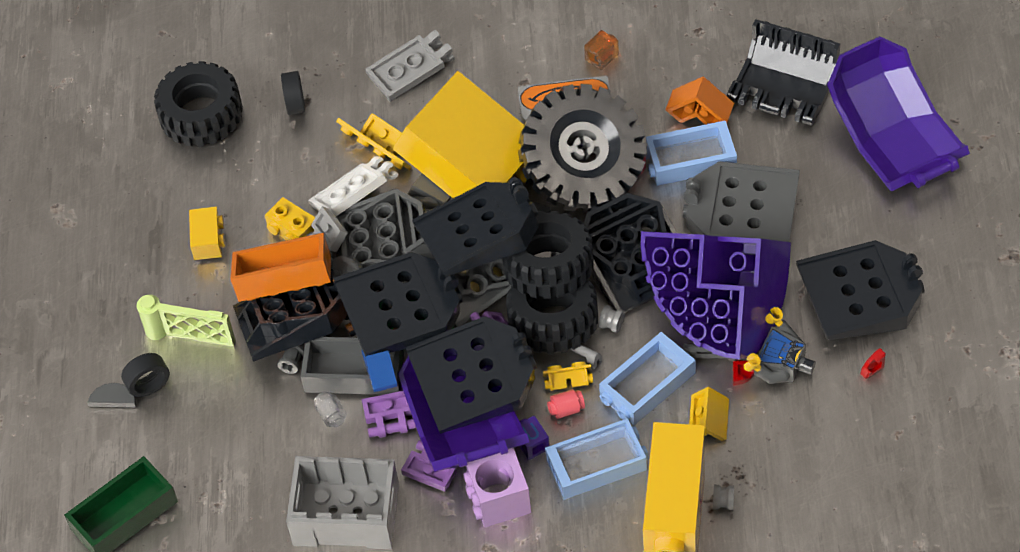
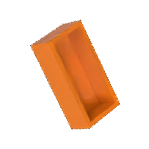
M324 233L232 252L231 282L238 302L251 301L264 296H275L283 292L298 291L302 288L322 286L325 283H330L331 253Z

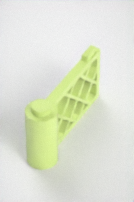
M154 295L142 296L137 302V309L146 336L149 339L159 340L169 335L234 347L236 340L229 315L223 314V312L203 311L162 304L159 298Z

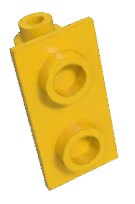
M575 362L568 368H562L561 365L547 367V371H543V377L549 378L544 380L545 390L567 389V379H571L572 388L589 386V383H593L592 373L587 374V371L591 370V364L586 365L585 362Z

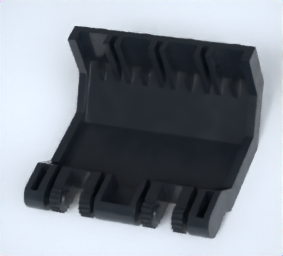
M755 19L752 25V41L747 59L737 79L732 82L727 97L734 103L738 102V104L744 106L749 95L755 96L752 101L753 109L757 110L759 108L760 111L779 116L781 113L783 118H787L791 108H796L798 110L795 113L794 120L797 122L802 120L803 124L812 126L830 92L827 84L840 55V43Z

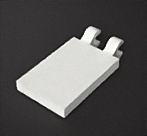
M374 156L369 163L360 164L308 201L312 208L317 211L322 206L329 208L336 217L387 182L386 179L393 180L399 174L394 170L388 173L389 168L394 166L390 161L384 162L378 168V164L383 161V158Z

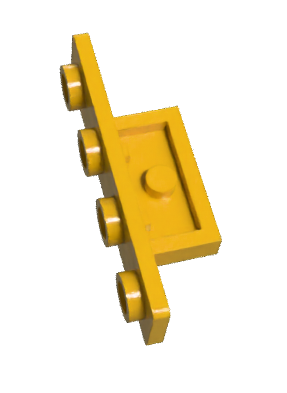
M373 113L360 132L340 118L337 119L336 122L342 125L341 131L351 137L354 133L358 136L356 141L367 148L369 145L375 147L374 153L383 159L387 155L392 159L390 162L401 170L405 167L410 170L412 166L398 158V153L393 150L402 132Z

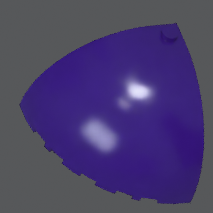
M641 231L642 262H645L648 274L646 280L652 286L655 294L653 297L658 307L671 320V325L681 335L692 340L696 346L703 347L713 352V354L739 360L746 359L751 353L756 354L762 348L771 327L776 326L775 323L768 324L766 322V315L772 314L775 318L770 310L774 307L782 310L789 277L791 242L759 238Z

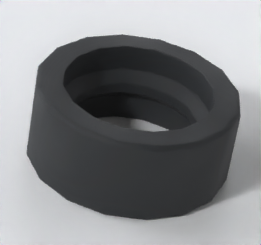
M299 71L281 73L287 114L304 113L305 103Z
M146 353L132 359L124 367L121 374L122 381L127 390L135 397H144L157 392L166 384L170 376L167 365L157 353ZM152 371L149 375L139 379L144 374Z

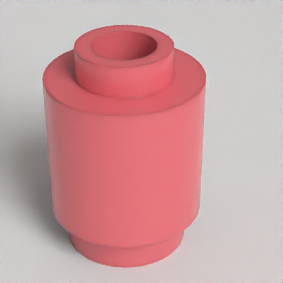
M572 389L550 396L547 406L550 415H555L557 419L580 413L581 409H585V402L581 391H574Z

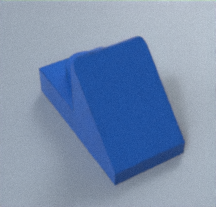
M361 350L374 393L397 387L389 351L365 357L363 350Z

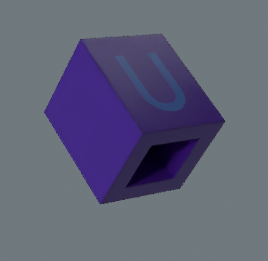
M535 415L528 419L520 420L530 442L520 446L528 460L544 453L545 448L550 446L549 436Z

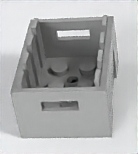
M295 456L286 520L293 546L343 545L367 546V549H392L399 490L394 459ZM331 508L338 509L335 514L329 513ZM355 509H362V513L359 515L353 513Z

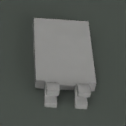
M434 30L425 38L418 35L367 67L365 71L368 77L391 102L445 67L444 62L449 63L455 57L451 53L453 50L448 43L443 45L439 40L441 38L440 34Z

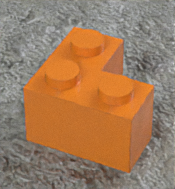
M703 76L673 89L665 110L680 123L695 117L705 125L726 121L727 123L734 102Z

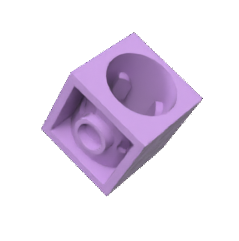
M514 448L508 449V453L503 455L498 453L467 463V472L463 473L466 482V492L469 500L472 499L476 520L481 519L484 528L531 513L529 488ZM495 484L508 486L507 489L498 493L484 491L487 487Z

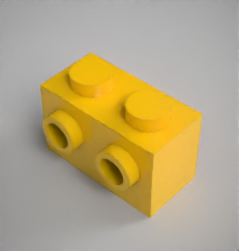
M284 197L265 214L269 232L273 235L281 236L285 241L305 237L309 233L314 232L311 224L315 217Z
M217 207L189 210L190 247L194 260L222 257L221 248L225 247L224 234H221V229H224L223 215L218 214Z

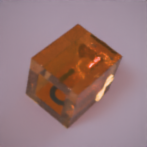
M600 30L584 45L585 60L603 70L619 55V45L616 37Z

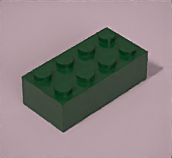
M143 456L64 514L70 530L90 552H112L176 504L178 500L173 486Z

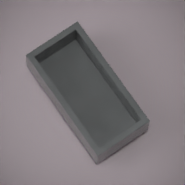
M320 337L306 342L301 370L304 392L376 395L399 392L401 382L398 373L403 366L404 351L399 350L389 353L397 387L374 393L358 338Z

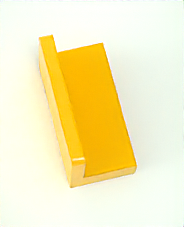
M710 387L692 394L689 425H704L705 436L710 434L720 441L726 440L729 398Z

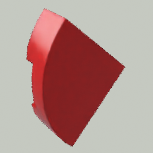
M881 348L875 351L863 365L860 374L867 379L884 368L886 353Z
M733 361V386L744 384L755 375L754 369L749 372L744 369V364L748 361Z

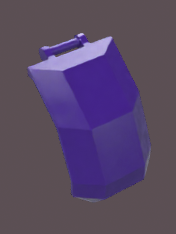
M878 36L839 55L827 84L832 100L858 151L890 191H894L910 182H913L917 188H921L926 185V182L948 171L954 172L959 169L957 160L970 154L968 146L958 139L936 112L912 66L907 48Z
M477 345L473 348V350H481L484 346ZM409 356L407 357L398 375L421 443L434 472L459 466L461 468L467 466L469 462L498 453L503 455L508 453L510 448L515 449L530 443L528 435L525 433L515 411L440 434ZM449 356L446 360L454 361L457 357ZM488 365L483 367L482 370L489 371L493 367ZM459 376L454 381L462 382L466 377ZM495 386L490 391L498 392L501 390V387ZM467 397L463 400V402L470 403L474 400V398Z

